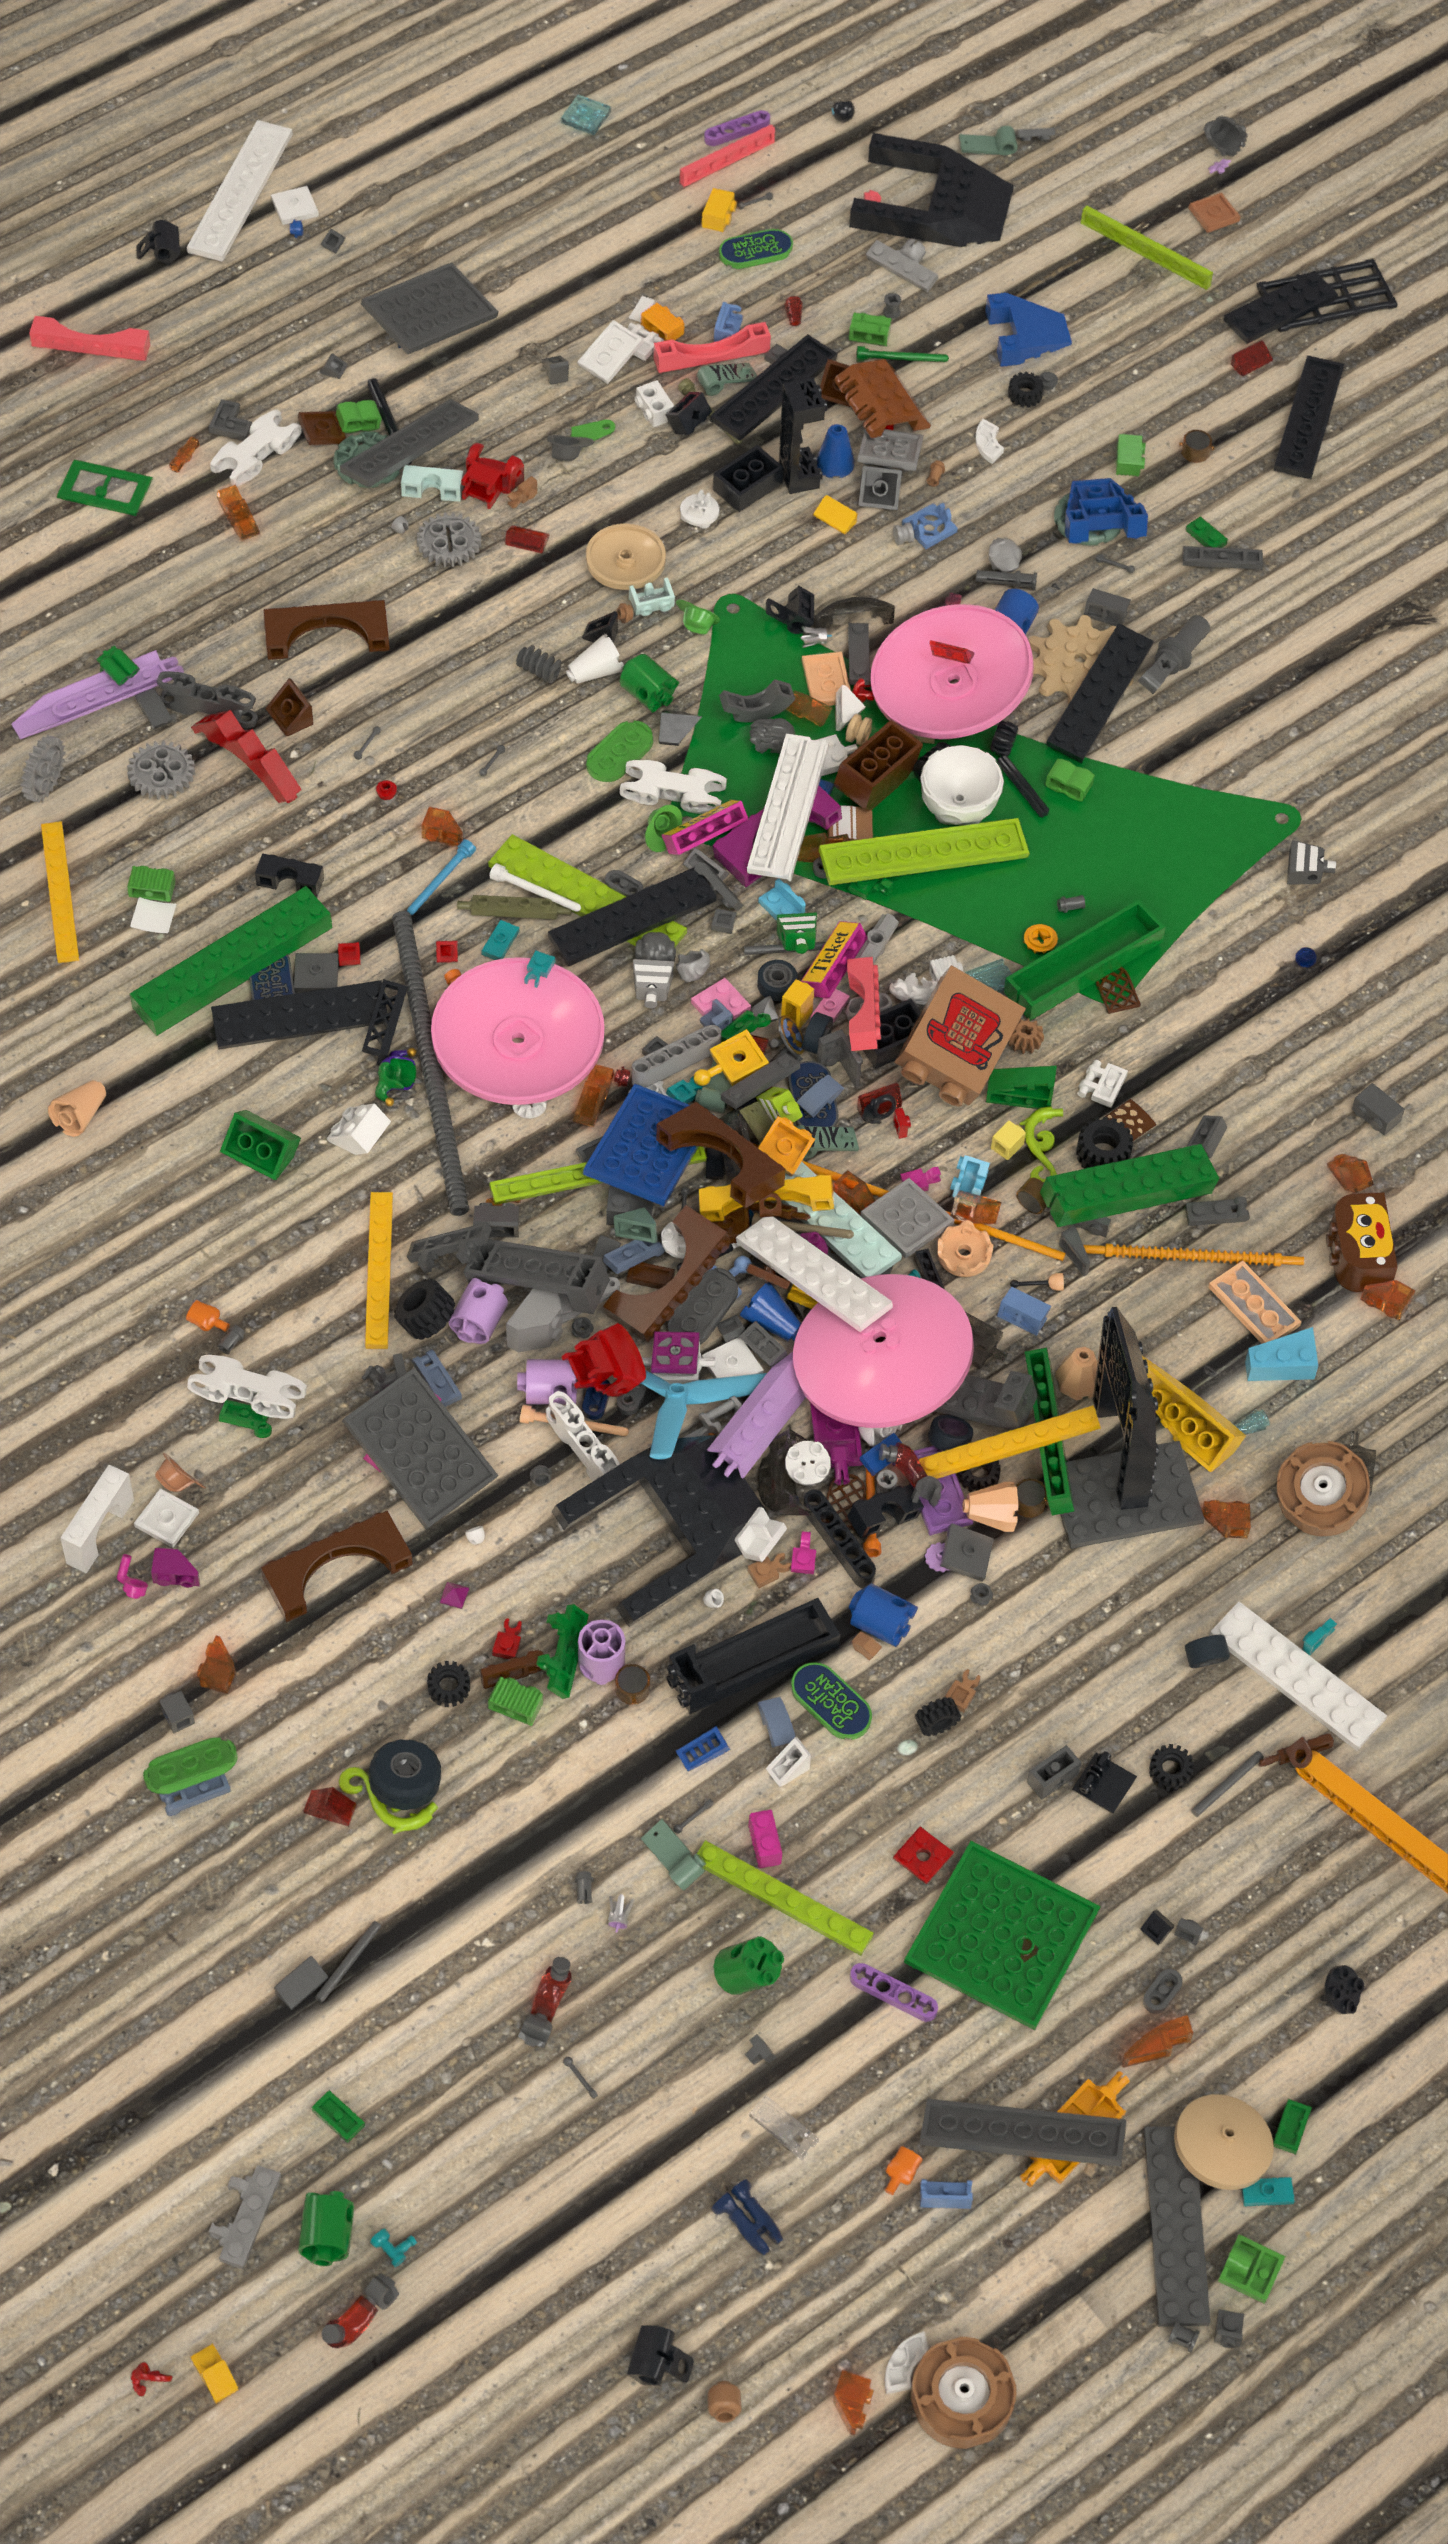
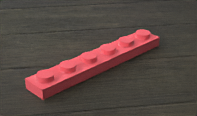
M770 124L680 169V184L686 187L775 143V128Z

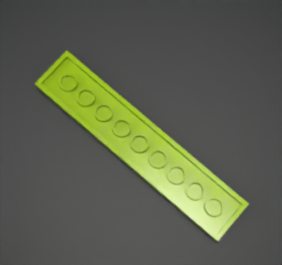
M1018 818L820 845L818 849L829 885L1022 859L1029 856V850Z
M513 834L488 862L490 868L498 863L504 866L508 873L580 904V911L575 912L571 910V912L580 917L626 897L599 880ZM671 921L646 933H664L669 936L671 941L675 942L676 947L687 934V928L675 921ZM644 934L632 938L627 942L636 946V942L638 940H641Z

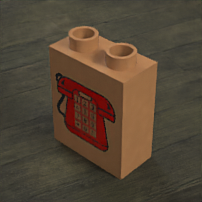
M951 965L940 977L894 1063L903 1067L901 1074L907 1080L919 1085H923L927 1081L941 1089L939 1096L945 1102L958 1107L962 1106L963 1103L969 1106L982 1092L1026 1008Z

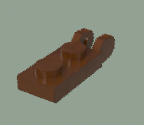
M532 1650L526 1656L511 1658L506 1662L496 1665L491 1664L480 1669L483 1688L487 1689L496 1686L500 1677L504 1679L509 1677L517 1680L541 1671L542 1669L536 1663L538 1656L544 1655L543 1651Z

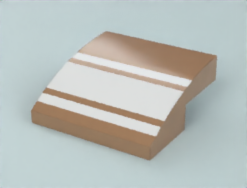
M841 806L842 819L828 828V842L832 843L873 838L872 810L867 812L861 807Z

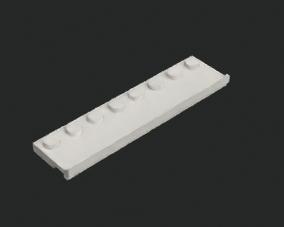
M786 734L747 866V873L787 879L791 882L829 750L827 740L815 741L811 740L810 737Z

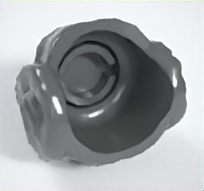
M649 932L636 942V959L675 962V942L671 941L668 935L661 932Z

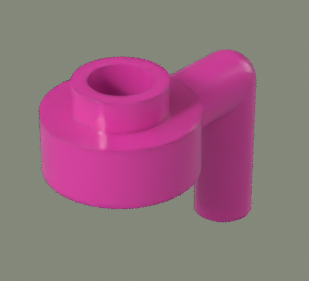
M123 1554L117 1580L124 1585L123 1591L126 1592L128 1597L138 1599L140 1596H145L148 1584L142 1580L127 1576L132 1557Z

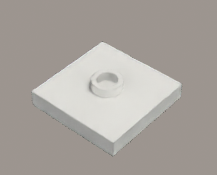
M307 186L271 194V200L282 225L293 223L294 219L298 221L319 217L317 207Z
M740 1337L702 1355V1358L715 1357V1367H707L714 1378L763 1373L762 1367Z
M160 1488L136 1519L134 1527L174 1548L199 1514V1509Z

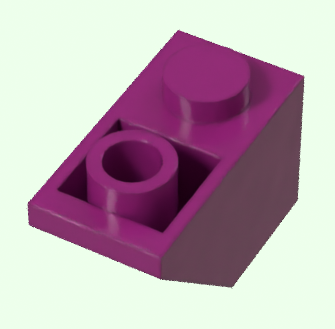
M155 1548L151 1570L153 1583L160 1586L200 1587L199 1572L178 1549Z

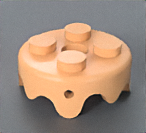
M966 1220L958 1226L947 1227L941 1238H938L937 1258L947 1272L959 1277H972L982 1273L990 1264L993 1244L988 1233L977 1230L971 1221ZM966 1249L970 1254L963 1256L958 1251Z

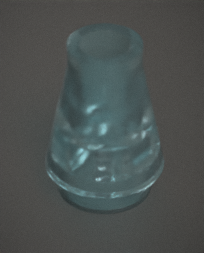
M1261 1409L1259 1411L1254 1410L1242 1421L1235 1424V1426L1247 1435L1266 1430L1270 1422L1266 1413Z

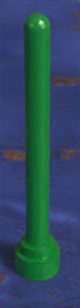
M857 346L856 362H864L869 358L947 362L949 360L946 354L871 351L869 348H865V346Z

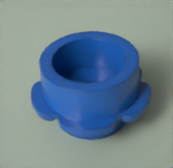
M294 219L293 223H290L291 235L294 234L295 238L303 236L302 220L296 221Z

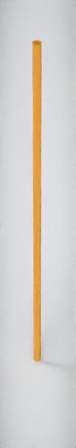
M802 1160L816 1175H831L833 1181L879 1197L889 1192L888 1190ZM946 1211L954 1219L955 1224L960 1225L963 1221L969 1220L977 1230L986 1231L989 1236L1064 1261L1066 1253Z

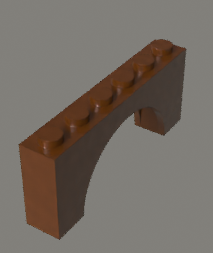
M385 600L263 609L268 660L287 659L289 649L298 637L308 631L323 627H338L358 634L366 642L369 652L389 651Z
M697 1102L657 1123L656 1140L670 1151L686 1146H702L718 1150L733 1159L741 1171L731 1180L730 1197L744 1208L785 1186L786 1169L781 1164H778L765 1152L753 1145L752 1142L745 1139L736 1130H733Z
M687 1205L672 1221L676 1231L685 1239L686 1245L684 1261L674 1278L662 1288L648 1294L630 1295L615 1290L603 1305L607 1316L647 1343L654 1338V1332H660V1328L665 1321L672 1318L674 1310L679 1304L686 1301L688 1293L693 1287L699 1285L702 1276L707 1270L713 1268L716 1259L728 1249L731 1242L725 1230Z
M388 1510L383 1513H376L361 1523H353L343 1531L333 1532L323 1540L313 1541L307 1547L298 1551H291L285 1557L271 1560L261 1567L262 1578L286 1622L307 1613L306 1601L304 1599L306 1585L320 1567L334 1559L355 1555L369 1557L382 1563L391 1574L413 1565L412 1554Z

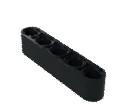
M817 1489L806 1492L803 1503L804 1514L851 1579L862 1589L871 1583L874 1584L876 1575L875 1564L830 1502ZM810 1502H817L818 1505L813 1506V1505H810L809 1503H810ZM828 1519V1520H830L831 1522H830V1523H824V1522H822V1520ZM835 1537H842L844 1540L838 1541ZM853 1554L857 1558L851 1559L847 1555ZM867 1572L870 1576H862L860 1573Z

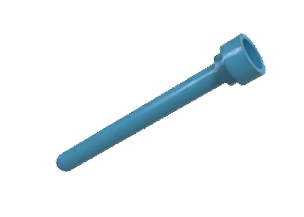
M464 839L458 845L457 854L407 908V912L413 915L464 858L471 857L475 853L476 847L472 842Z

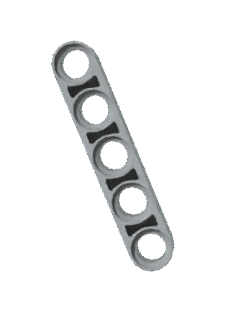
M715 1025L705 1026L634 1061L632 1064V1084L645 1088L711 1056L710 1049L721 1043V1029Z

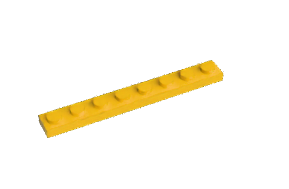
M62 821L41 824L57 960L58 963L79 961Z
M371 1192L365 1349H388L393 1192Z
M1094 1405L926 1456L918 1459L921 1472L925 1477L932 1476L938 1479L1101 1429Z

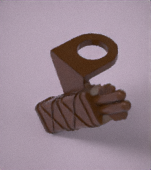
M775 1192L749 1206L750 1210L759 1211V1217L777 1216L788 1220L796 1218L805 1221L811 1218L808 1213L797 1212V1207L781 1203L780 1196ZM773 1197L776 1201H765V1199Z
M1330 1733L1308 1739L1307 1741L1304 1737H1301L1291 1746L1277 1750L1276 1755L1260 1760L1259 1766L1264 1767L1278 1761L1279 1765L1291 1762L1297 1768H1305L1312 1760L1311 1750L1317 1752L1328 1750L1333 1747L1334 1739ZM1306 1757L1305 1761L1302 1763H1299L1297 1761V1759Z

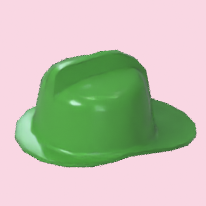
M679 599L676 601L677 606L684 612V626L691 632L706 635L713 624L720 622V618L709 610L697 607L684 600Z
M665 805L654 810L649 815L645 841L650 850L662 852L667 849L661 835L682 824V814L678 807Z

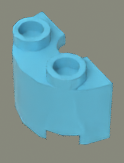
M967 1155L964 1157L960 1156L957 1164V1169L960 1170L959 1177L953 1178L950 1188L954 1190L952 1196L978 1204L990 1163Z

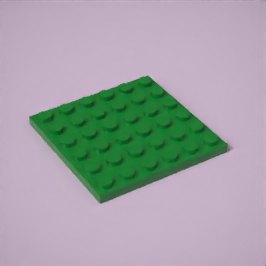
M970 1841L906 1955L904 1963L1036 2030L1101 1906Z

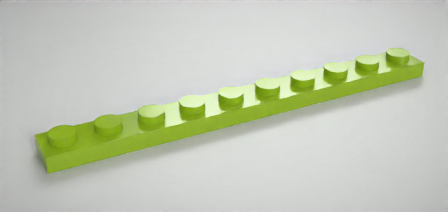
M699 1146L688 1165L706 1162L707 1157L704 1147ZM587 1162L492 1181L489 1183L494 1205L603 1182L583 1175L584 1167Z

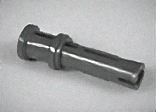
M977 569L976 583L1014 585L1016 589L1024 587L1036 590L1037 572L1033 574L1021 573V571L1005 573Z

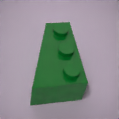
M1057 1065L993 1069L988 1081L986 1103L1031 1109L1051 1107Z

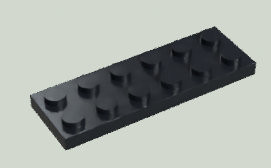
M1313 271L1224 315V322L1248 344L1337 300L1338 293L1316 271Z

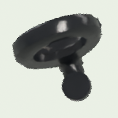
M884 1094L876 1099L872 1098L870 1103L864 1108L863 1120L871 1124H881V1120L889 1117L895 1111L897 1106L895 1098L890 1094ZM890 1101L892 1103L891 1109L885 1114H879V1106L883 1102Z

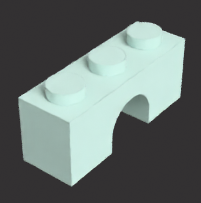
M405 465L401 480L402 496L421 498L426 488L435 487L441 491V500L461 502L463 471Z

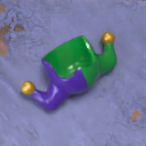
M415 1048L391 1051L389 1057L385 1058L379 1065V1082L375 1095L377 1099L385 1102L386 1106L391 1107L394 1104V1099L387 1096L391 1090H409L414 1085L417 1073L414 1060L405 1057H414L417 1053Z

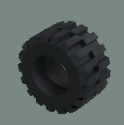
M1103 1117L1102 1120L1094 1118L1093 1122L1088 1121L1079 1133L1076 1149L1078 1162L1082 1163L1081 1166L1086 1169L1130 1159L1133 1147V1136L1130 1134V1129L1128 1127L1124 1128L1125 1124L1123 1122L1118 1123L1117 1119L1114 1118L1112 1120H1108V1117ZM1105 1143L1114 1149L1102 1150L1095 1145Z
M423 1279L420 1282L414 1283L400 1296L394 1308V1318L414 1339L423 1340L437 1334L446 1326L447 1322L451 1319V1315L454 1313L455 1302L453 1297L436 1280Z

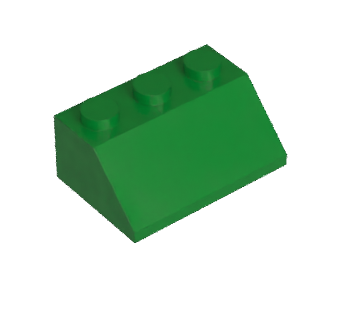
M248 1110L234 1112L220 1152L273 1180H277L294 1158L301 1137Z

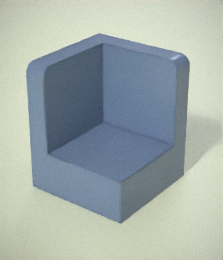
M715 999L712 1001V1010L700 1018V1023L704 1027L708 1025L718 1026L722 1031L732 1023L733 1014Z

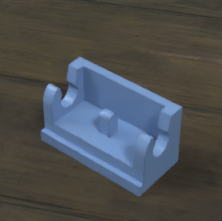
M727 302L722 303L714 328V342L739 332L743 315L735 314L732 311L740 312L741 307L727 304Z
M1011 1287L1000 1303L997 1317L1037 1336L1047 1320L1046 1316L1051 1306Z
M921 2179L920 2207L971 2209L973 2193H971L972 2180L962 2183L928 2182L927 2179Z

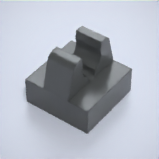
M758 2034L749 2040L753 2047L745 2056L753 2065L763 2059L771 2063L777 2058Z

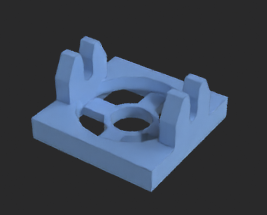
M932 503L902 520L903 526L905 523H911L914 538L925 549L957 533L958 529L951 521L950 509H945L944 503L938 506ZM933 515L936 516L938 519L935 521H928L925 518V516ZM944 524V530L939 533L937 527ZM933 525L935 529L928 531L924 526Z

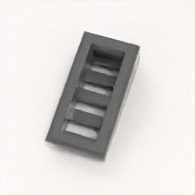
M1072 1226L1061 1232L1059 1246L1081 1274L1086 1276L1088 1275L1090 1260L1076 1227Z

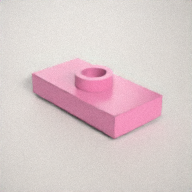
M835 989L829 999H822L810 1016V1020L816 1012L833 1017L834 1023L848 1003L850 996Z

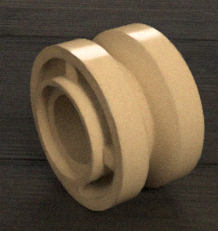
M855 714L848 724L846 741L852 743L856 740V744L859 746L864 744L871 733L872 719L866 717L862 720L861 715Z

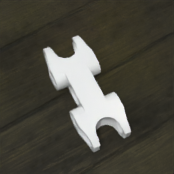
M272 410L262 415L252 423L249 430L251 435L239 445L230 441L219 450L210 463L211 471L220 473L226 469H233L234 471L230 476V484L234 487L252 480L260 473L263 467L261 461L273 451L281 455L292 447L302 433L301 425L292 423L286 427H279L278 425L282 420L279 410Z
M631 760L626 763V773L639 780L622 783L620 795L646 805L657 804L659 798L681 802L680 805L683 810L701 814L721 805V800L707 793L725 790L727 779L705 769L693 768L689 770L688 775L667 772L666 766L658 761Z
M216 1355L201 1356L199 1359V1369L207 1375H190L187 1387L193 1393L207 1400L223 1403L228 1397L251 1403L252 1409L260 1415L282 1419L294 1417L296 1405L289 1399L304 1398L307 1390L305 1383L287 1373L273 1370L264 1376L243 1370V1366L238 1360ZM205 1362L212 1363L215 1368L208 1367ZM194 1382H199L205 1385V1387L200 1388ZM296 1386L301 1392L292 1390L289 1387ZM280 1406H285V1407H287L290 1411H289V1412L283 1411V1410L280 1408Z
M557 1391L549 1396L546 1418L561 1441L569 1444L585 1465L587 1475L592 1482L620 1465L612 1451L606 1445L601 1444L585 1423L583 1413L567 1394ZM556 1398H562L566 1402V1407L556 1402L553 1403ZM551 1412H553L556 1419H553L551 1417ZM586 1441L590 1444V1447H583L580 1445V1442Z

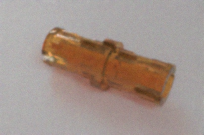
M190 437L185 445L178 449L177 455L169 463L172 471L180 472L184 464L192 459L193 453L200 446L199 441L195 437Z

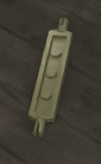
M473 895L470 901L458 900L457 910H470L471 915L556 920L559 914L571 915V909L559 906V904L548 898Z

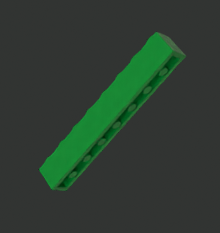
M1047 1347L1025 1351L1028 1375H1032L1038 1396L1033 1406L1035 1422L1059 1416L1052 1366ZM1063 1440L1039 1447L1051 1515L1074 1512Z

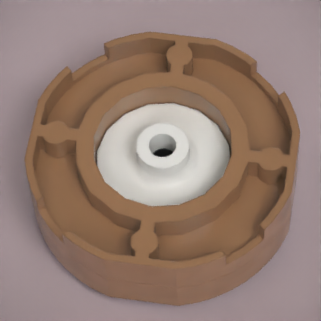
M1328 1441V1443H1306L1296 1448L1279 1469L1277 1496L1280 1509L1285 1518L1307 1534L1314 1536L1341 1534L1349 1530L1366 1512L1370 1499L1368 1470L1362 1459L1343 1444Z
M958 2337L931 2347L918 2364L911 2387V2401L918 2423L922 2429L937 2442L958 2449L971 2448L995 2439L1005 2429L1010 2420L1017 2394L1016 2383L1007 2359L996 2348L992 2349L988 2345L979 2342V2339L971 2337Z

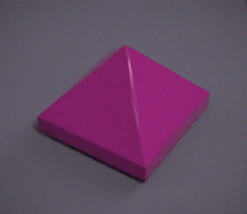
M447 1582L440 1603L462 1609L469 1592V1587Z

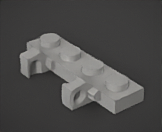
M257 2165L253 2176H246L245 2180L231 2176L228 2189L238 2190L239 2194H241L240 2199L243 2200L234 2223H229L228 2227H218L212 2222L209 2229V2236L220 2240L219 2245L223 2247L219 2257L220 2262L244 2270L281 2179L280 2172Z

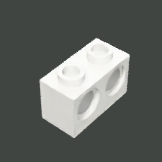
M656 380L637 387L634 398L638 408L642 409L646 421H649L653 427L669 422L665 414L674 405L659 382Z

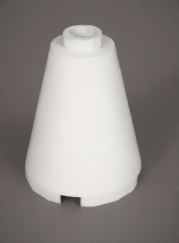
M604 634L568 665L569 670L566 673L571 682L575 681L578 684L622 672L624 664L623 662H618V656L620 655L611 639L607 637V634Z

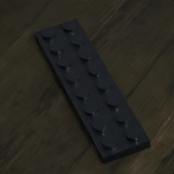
M807 334L711 415L710 421L741 441L782 406L783 383L815 378L825 370L827 360L835 361L838 353Z
M1307 355L1273 471L1312 479L1345 364Z
M1118 623L1047 739L1046 745L1082 763L1152 648L1154 641Z
M695 867L552 929L548 931V937L569 967L717 901V896L702 875H698L694 869Z
M382 980L212 1006L211 1011L218 1050L369 1026ZM386 1005L379 1007L383 1015L388 1014Z

